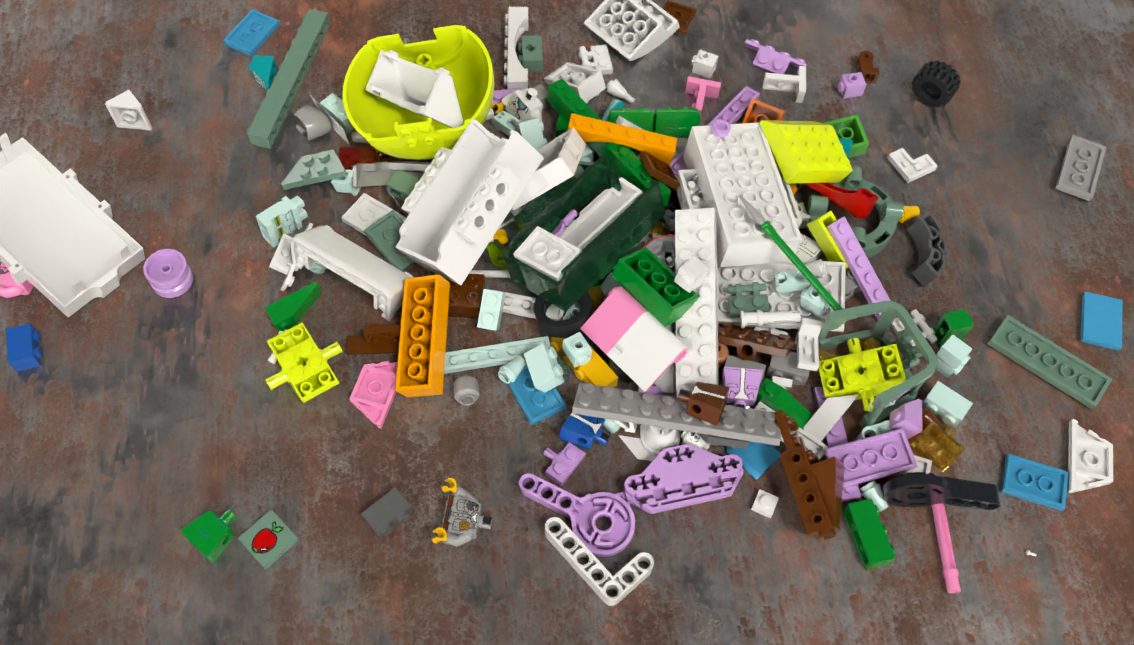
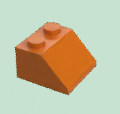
M752 98L742 123H759L761 120L782 121L786 111Z

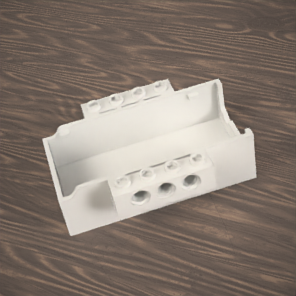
M472 119L452 150L441 147L437 151L435 158L425 169V173L415 184L411 194L405 199L401 208L409 215L399 229L400 240L395 248L419 266L462 285L544 157L517 131L511 130L509 132L511 134L509 139H500L491 134L478 121Z
M760 123L730 124V132L728 136L723 138L717 137L712 133V125L692 126L683 154L687 170H678L677 179L680 186L676 189L682 210L715 209L717 217V260L719 267L789 262L790 259L764 230L760 229V225L753 219L739 198V195H741L763 215L766 221H770V225L774 227L777 234L796 253L802 241L799 231L802 218L789 184H786L778 164L775 163Z

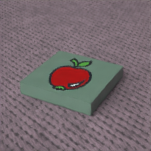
M272 509L237 538L265 570L299 541V538Z

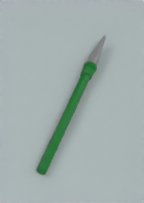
M739 195V198L753 219L760 225V229L764 230L828 305L834 311L843 309L777 234L774 227L770 225V221H766L757 209Z

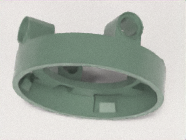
M851 166L853 171L841 182L832 184L855 191L865 188L879 197L875 203L880 215L879 226L867 235H865V229L862 227L851 228L867 258H870L880 253L888 245L898 220L903 216L904 207L903 203L893 202L880 187L862 179V169L860 167ZM816 190L810 195L806 209L807 215L810 216L809 222L826 213L828 208V197L821 196V193ZM807 226L806 229H807V231H808L810 237H811L813 240H815L814 236L812 235L811 231L809 230V228H808V226ZM885 233L887 235L886 240H881L876 244L874 241L878 240Z

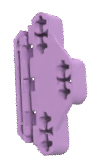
M690 444L666 448L657 455L642 474L633 475L626 479L623 493H625L626 502L628 500L631 502L630 504L650 514L731 497L744 473L742 468L743 462L738 455L718 456ZM735 478L733 485H731L732 482L728 481L723 482V487L720 486L719 482ZM708 484V486L696 488L695 493L692 492L691 487ZM680 490L678 493L667 495V499H665L663 493ZM653 497L647 500V504H642L637 501L639 499Z

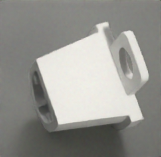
M649 425L640 426L641 444L645 450L653 455H658L663 449L679 445L681 430Z

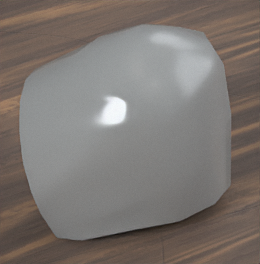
M308 105L302 107L294 114L302 121L296 125V129L308 141L319 138L331 130L329 118L319 109Z

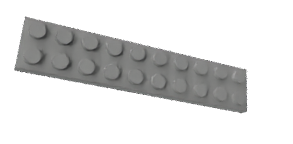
M579 383L572 411L573 414L777 446L780 445L781 430L772 411L766 412L752 408L726 405L717 426L688 415V403L678 401V398L636 392L628 389H616L609 386H597L589 383Z

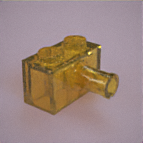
M932 421L916 437L911 445L927 459L932 460V463L944 472L960 456L965 448L953 439L956 434L955 429L949 433V430L952 428L951 426H945L942 430Z

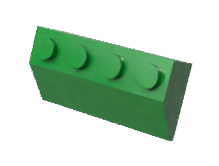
M647 247L618 259L613 277L665 327L679 320L700 297L696 292L691 291L689 293L675 283L676 274Z

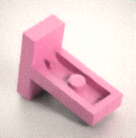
M688 76L685 93L694 94V101L697 102L692 104V108H697L700 115L704 97L718 99L721 82Z

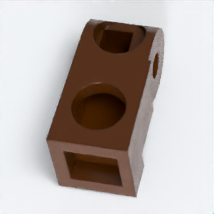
M862 51L856 63L857 73H862L866 83H876L879 68H874L873 66L874 55L869 51Z

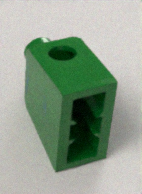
M229 509L220 517L209 510L182 528L180 532L213 564L234 538L235 534L228 526L237 517Z

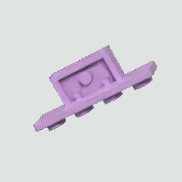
M746 39L745 41L746 47L758 51L752 63L758 68L775 74H785L789 65L796 68L806 66L807 69V64L800 58L793 59L786 52L781 51L779 53L774 51L775 49L771 46L766 45L764 47L759 45L760 43L754 39L750 41Z

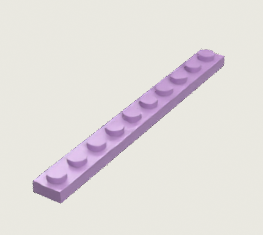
M745 86L707 126L713 125V122L718 119L725 120L729 124H735L748 110L752 98L759 99L760 93ZM685 148L670 164L676 177L678 170H687L683 156ZM665 184V185L668 187L669 190L672 189V187H670V186H668L667 184Z

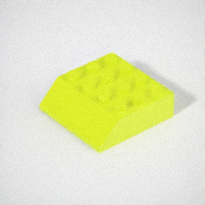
M761 120L759 122L786 184L839 183L853 171L832 125L816 121Z

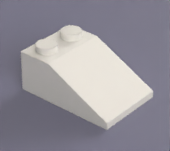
M569 62L544 78L548 84L563 79L586 104L590 99L598 96L600 92L606 89L601 70Z

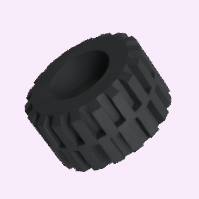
M939 60L929 61L924 64L912 81V90L915 91L914 95L918 97L919 101H923L925 105L929 104L931 107L945 106L960 88V76L956 74V69L951 68L952 66L950 64L947 65L946 62H939Z

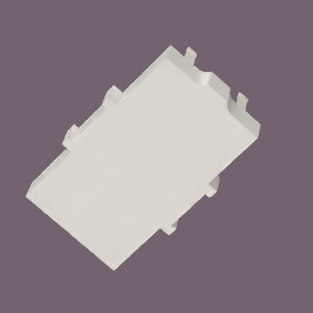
M5 133L0 136L2 148L0 152V261L8 268L12 279L18 285L28 280L69 318L92 299L97 297L104 298L120 286L119 281L121 277L145 259L144 249L111 219L113 215L110 204L105 200L102 202L98 201L78 182L77 175L73 170L69 169L62 174L23 137L11 145L8 135Z

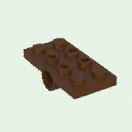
M726 322L718 325V343L737 347V354L743 360H752L758 352L786 358L795 346L796 339L790 338L786 334L774 335L767 330L756 331L748 326L741 328L733 326V323Z

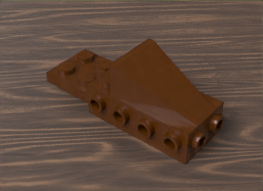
M783 410L774 412L787 451L781 453L780 457L807 534L816 539L822 537L824 539L837 536V532L841 531L839 525L845 466L835 456L820 461L816 453L813 454L812 450L806 448L802 437H798L796 430H799L796 419H792L791 415Z

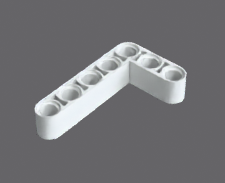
M551 517L546 521V538L607 605L613 606L618 604L652 572L654 559L649 553L644 552L638 554L617 574L612 576L560 518ZM552 526H556L560 531L552 533L549 529ZM565 542H572L574 547L567 549L563 544ZM580 557H584L589 562L582 565L577 560ZM644 561L649 565V568L642 569L638 563ZM599 573L603 579L596 581L592 578V575ZM629 575L633 578V582L626 583L622 577ZM613 589L618 595L616 597H609L606 591Z

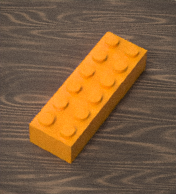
M441 275L408 278L404 281L395 391L407 398L443 394L450 282Z

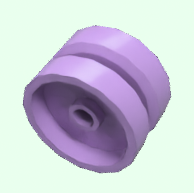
M174 249L158 250L146 259L143 266L145 277L155 293L161 297L173 298L186 293L194 280L193 272L183 254Z

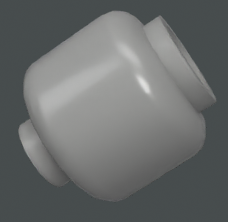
M468 375L456 379L453 383L455 400L464 406L474 404L480 396L477 379Z

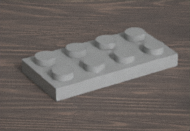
M1072 135L1069 139L1055 189L1090 201L1094 196L1107 146Z

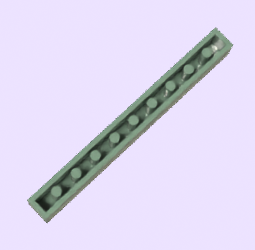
M309 9L307 15L304 16L303 23L298 28L297 35L292 40L291 47L286 52L285 59L280 64L279 71L274 76L273 83L268 88L267 95L264 101L261 102L260 109L255 114L251 127L247 130V136L251 145L272 148L331 25L328 12Z

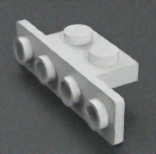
M309 223L305 231L312 229L313 224ZM286 234L282 235L269 265L270 268L286 274L280 289L282 291L287 286L291 287L295 279L292 276L293 272H297L299 269L293 265L290 241L293 237Z

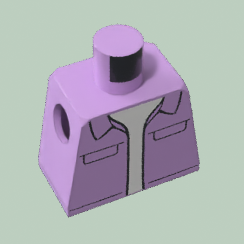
M724 366L722 371L723 386L730 387L727 403L734 404V407L746 408V405H754L763 370Z

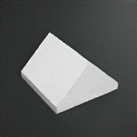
M130 90L106 101L105 105L117 127L152 130L142 105Z

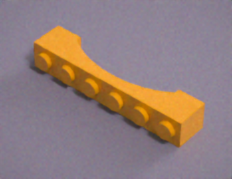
M571 113L568 130L574 127L584 142H610L625 145L641 152L646 151L663 162L671 164L675 154L677 138Z

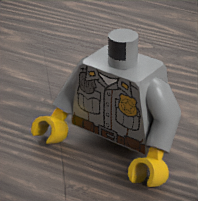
M448 478L445 481L449 483L450 488L442 486V491H452V494L448 495L442 528L439 527L432 531L437 533L439 537H434L432 541L433 543L442 541L445 544L460 546L477 538L479 528L491 529L493 517L481 515L482 506L479 501L468 491L457 485L453 478Z

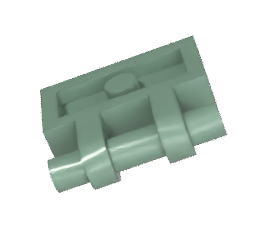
M752 282L749 285L738 283L735 286H728V294L736 293V297H729L730 317H740V311L756 312L761 310L769 312L768 295H760L759 291H767L766 283ZM753 292V295L742 296V293Z

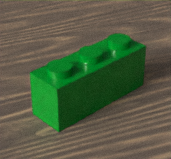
M872 499L848 504L843 513L865 570L889 565L895 559V549L888 541L887 529L880 521L878 507L873 504Z

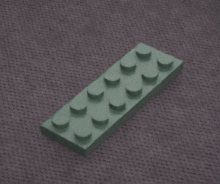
M1009 315L1005 317L988 342L989 346L1092 410L1097 406L1112 381V378Z

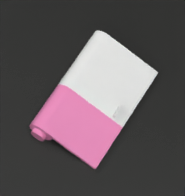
M622 286L614 287L609 292L606 300L580 328L644 392L651 388L673 362L681 361L689 351V348Z

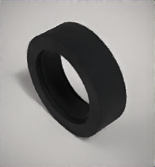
M574 283L551 285L544 289L534 302V313L538 327L545 334L555 338H568L578 332H583L580 328L594 313L590 294L585 288ZM574 300L582 306L579 314L569 320L556 321L546 316L549 306L557 301Z

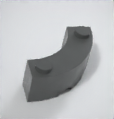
M930 211L925 213L907 229L914 239L918 250V263L912 274L924 287L941 274L946 265L945 254L948 253L946 240H943L940 233L942 228Z

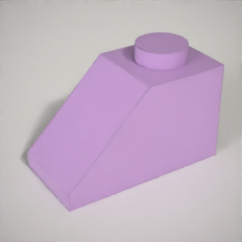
M922 400L911 401L890 412V429L894 431L903 428L907 440L922 432Z

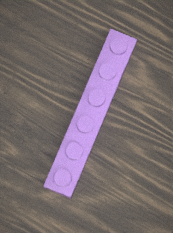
M845 216L828 225L827 228L868 303L891 301ZM882 312L875 314L877 320L881 316Z
M815 387L813 389L817 410L827 399L823 387ZM842 417L824 437L828 448L848 443ZM858 484L843 488L842 502L860 500L861 493Z

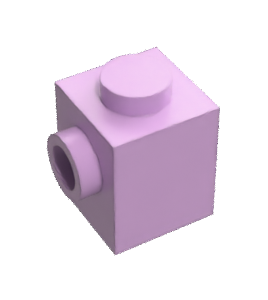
M858 72L842 75L837 87L843 99L862 96L867 84L862 73Z

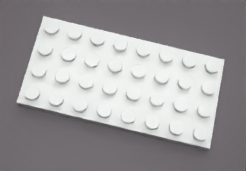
M717 260L718 325L726 322L733 323L734 326H741L740 317H730L729 297H736V293L728 294V286H735L738 283H741V285H749L752 282L766 283L767 291H759L760 295H768L769 312L800 310L801 320L802 318L822 321L823 326L829 312L834 310L829 307L819 319L800 306V295L803 291L780 293L776 290L775 275L779 272L790 270V267H795L791 261L719 267ZM801 260L804 264L813 262L808 260ZM822 261L826 262L827 274H823V278H816L833 295L836 302L845 309L846 262ZM753 292L742 293V296L753 295ZM800 323L763 324L761 327L799 329ZM844 324L841 325L838 329H834L831 331L844 332Z

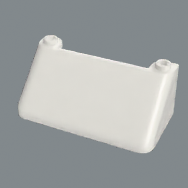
M381 50L366 86V91L427 118L431 117L432 120L448 127L456 128L464 125L453 78L449 75L450 72L441 67L439 70H431L399 58V54L392 50H389V52Z
M320 225L296 234L291 239L293 265L300 269L305 265V268L309 270L314 260L374 295V308L377 310L379 307L383 311L382 317L390 321L403 304L405 279L413 278V276L408 272H402L337 234L331 227Z

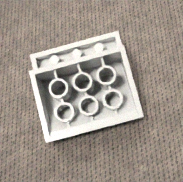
M604 0L584 22L585 26L629 61L648 54L665 42L680 27L674 17L652 0Z

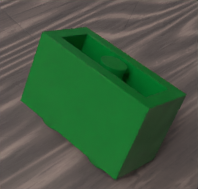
M966 309L945 313L934 328L939 349L952 335L963 341L974 326L973 320L968 315Z

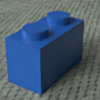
M31 323L7 328L8 363L16 372L41 366L40 358L43 357V352L39 346V341H41L39 330H36Z

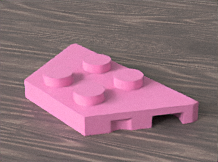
M384 361L379 364H364L349 398L350 402L379 429H382L396 394L398 362L389 363V361Z

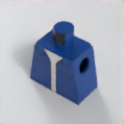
M571 413L561 428L559 438L582 448L590 449L595 441L606 446L611 435L602 431L605 423L604 418Z

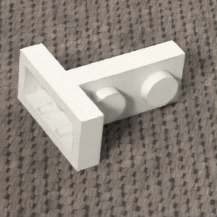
M799 66L796 76L765 73L762 89L796 92V103H802L806 93V66Z
M802 318L793 350H797V368L818 370V336L822 328V321Z

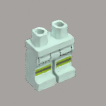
M298 195L291 200L285 196L281 199L282 201L256 215L262 237L273 248L279 244L278 239L283 234H290L296 228L300 229L303 227L301 221L308 217L307 212L302 208L305 206L304 201Z

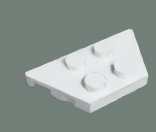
M1075 419L1069 422L1068 492L1073 493L1111 484L1113 482V444L1100 438L1092 430L1086 431L1077 425L1078 421Z

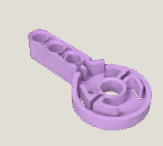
M530 473L524 474L519 480V486L524 496L570 519L573 533L594 556H614L622 552L630 544L635 532V517L629 504L620 496L608 492H598L591 495L589 493L579 498ZM527 482L535 484L532 489H525L524 485ZM546 491L553 493L552 497L548 499L543 498L542 494ZM564 500H569L572 503L568 508H563L560 504ZM602 516L608 517L612 522L611 527L605 531L599 530L595 525L596 520Z

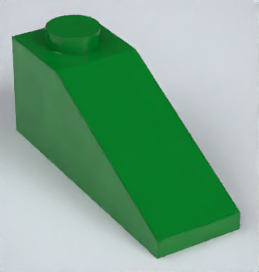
M315 281L265 307L268 317L278 333L279 330H288L297 325L322 294L318 282Z
M768 378L765 379L758 390L754 404L758 405L761 401L776 412L783 410L785 413L790 414L792 419L795 418L798 427L804 430V426L813 415L787 390Z

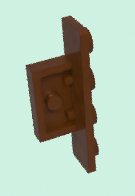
M393 323L390 325L372 324L364 326V335L347 336V355L399 353L401 325Z

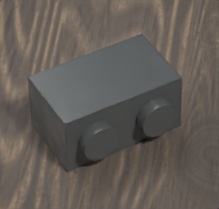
M393 488L362 512L361 515L364 522L380 539L382 536H388L397 524L407 521L413 512L411 505L396 488Z

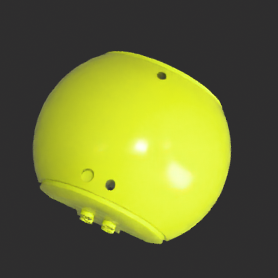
M453 25L434 28L437 39L404 44L399 34L376 37L367 41V45H364L356 54L345 76L343 104L347 117L353 127L375 149L387 155L403 159H434L435 154L441 147L450 150L454 148L472 119L478 121L481 125L484 124L494 95V71L485 45L476 34L466 29V26ZM381 50L385 52L392 50L399 54V58L431 70H439L440 67L450 72L449 75L453 78L464 125L456 128L448 127L432 120L431 117H424L366 91V86Z

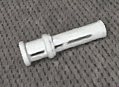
M761 310L756 312L740 311L741 328L754 325L761 327L763 324L800 323L801 321L800 310L763 312Z

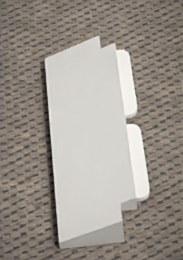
M621 177L619 179L622 188L620 191L613 187L604 190L579 213L580 217L572 220L568 227H564V231L559 238L583 250L643 195V192Z

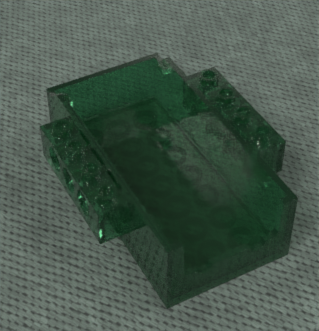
M601 156L578 178L572 176L536 197L514 217L519 233L512 238L509 249L502 254L511 279L566 312L599 279H603L616 266L618 259L625 257L665 215L659 182L652 179L650 187L589 243L568 266L561 270L563 276L558 282L514 257L513 253L537 226L552 233L559 225L560 220H563L572 209L577 211V216L573 219L576 220L580 217L579 213L604 190L613 187L620 191L622 188L619 179L612 173L609 159Z

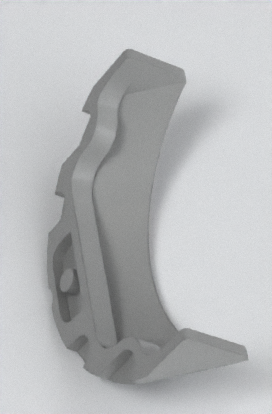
M380 161L376 163H358L353 165V187L387 185L397 169L407 171L412 176L420 179L431 162Z

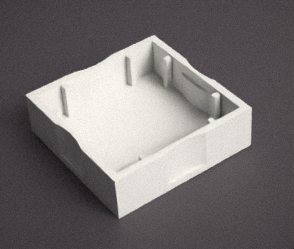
M574 127L536 150L544 159L512 207L513 210L574 176L586 146Z

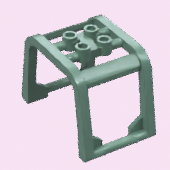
M887 300L831 311L824 321L818 336L819 353L847 345L849 339H852V342L855 343L854 338H858L860 342L875 340L882 347L896 344L898 352H902L905 357L902 358L900 356L906 380L876 396L872 402L874 409L872 412L864 415L859 422L862 430L867 426L883 422L890 417V412L914 401L919 388L926 379L933 375L937 368L938 359L908 311L902 305ZM882 312L873 329L826 338L829 331L838 329L848 320ZM898 317L905 329L899 331L897 339L891 342L886 333L895 318ZM913 340L916 345L912 346L909 341ZM924 356L927 362L926 368L913 376L909 368L920 363L919 358ZM908 392L907 395L897 400L895 405L885 408L886 405Z

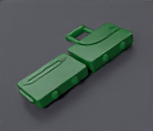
M641 106L638 108L621 107L609 110L607 122L616 124V119L618 116H621L649 132L653 131L654 133L671 137H689L692 126L700 125L701 115L697 108H689L688 106H684V108H672L671 106L657 108L655 114L651 108H643ZM630 148L633 152L639 151L637 149Z

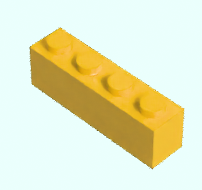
M551 337L550 346L555 349L556 353L558 352L562 356V360L567 366L572 367L579 380L603 387L615 388L617 386L618 376L592 347L590 361L583 366L579 365L574 368L562 350L563 340L566 338Z

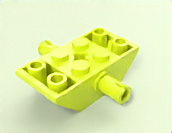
M303 322L267 340L281 367L279 373L265 379L271 390L285 382H290L297 396L304 403L339 384L338 379L327 363L328 359L343 352L337 341L322 350L318 349Z
M854 338L855 345H853L852 339H849L847 345L850 354L819 361L818 368L825 397L858 395L855 400L862 399L864 410L870 412L869 404H871L872 410L874 409L872 405L874 396L906 380L901 358L896 344L862 351L858 338Z

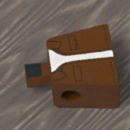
M696 382L692 391L680 389L678 401L688 403V415L718 426L727 404L730 387Z

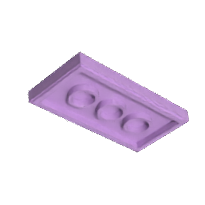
M903 428L824 449L826 459L835 456L845 466L843 488L913 470L918 467Z

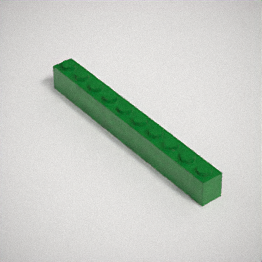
M563 79L548 85L547 101L568 123L570 122L571 113L602 120ZM587 142L620 178H624L643 192L640 199L653 213L668 205L671 191L663 182L648 174L643 162L628 146L610 142Z

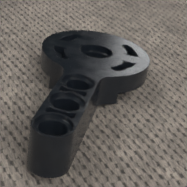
M926 472L906 473V476L894 478L883 486L884 500L891 505L899 507H924L934 504H947L981 510H995L1000 507L997 486L994 484L940 477L931 473L926 474Z

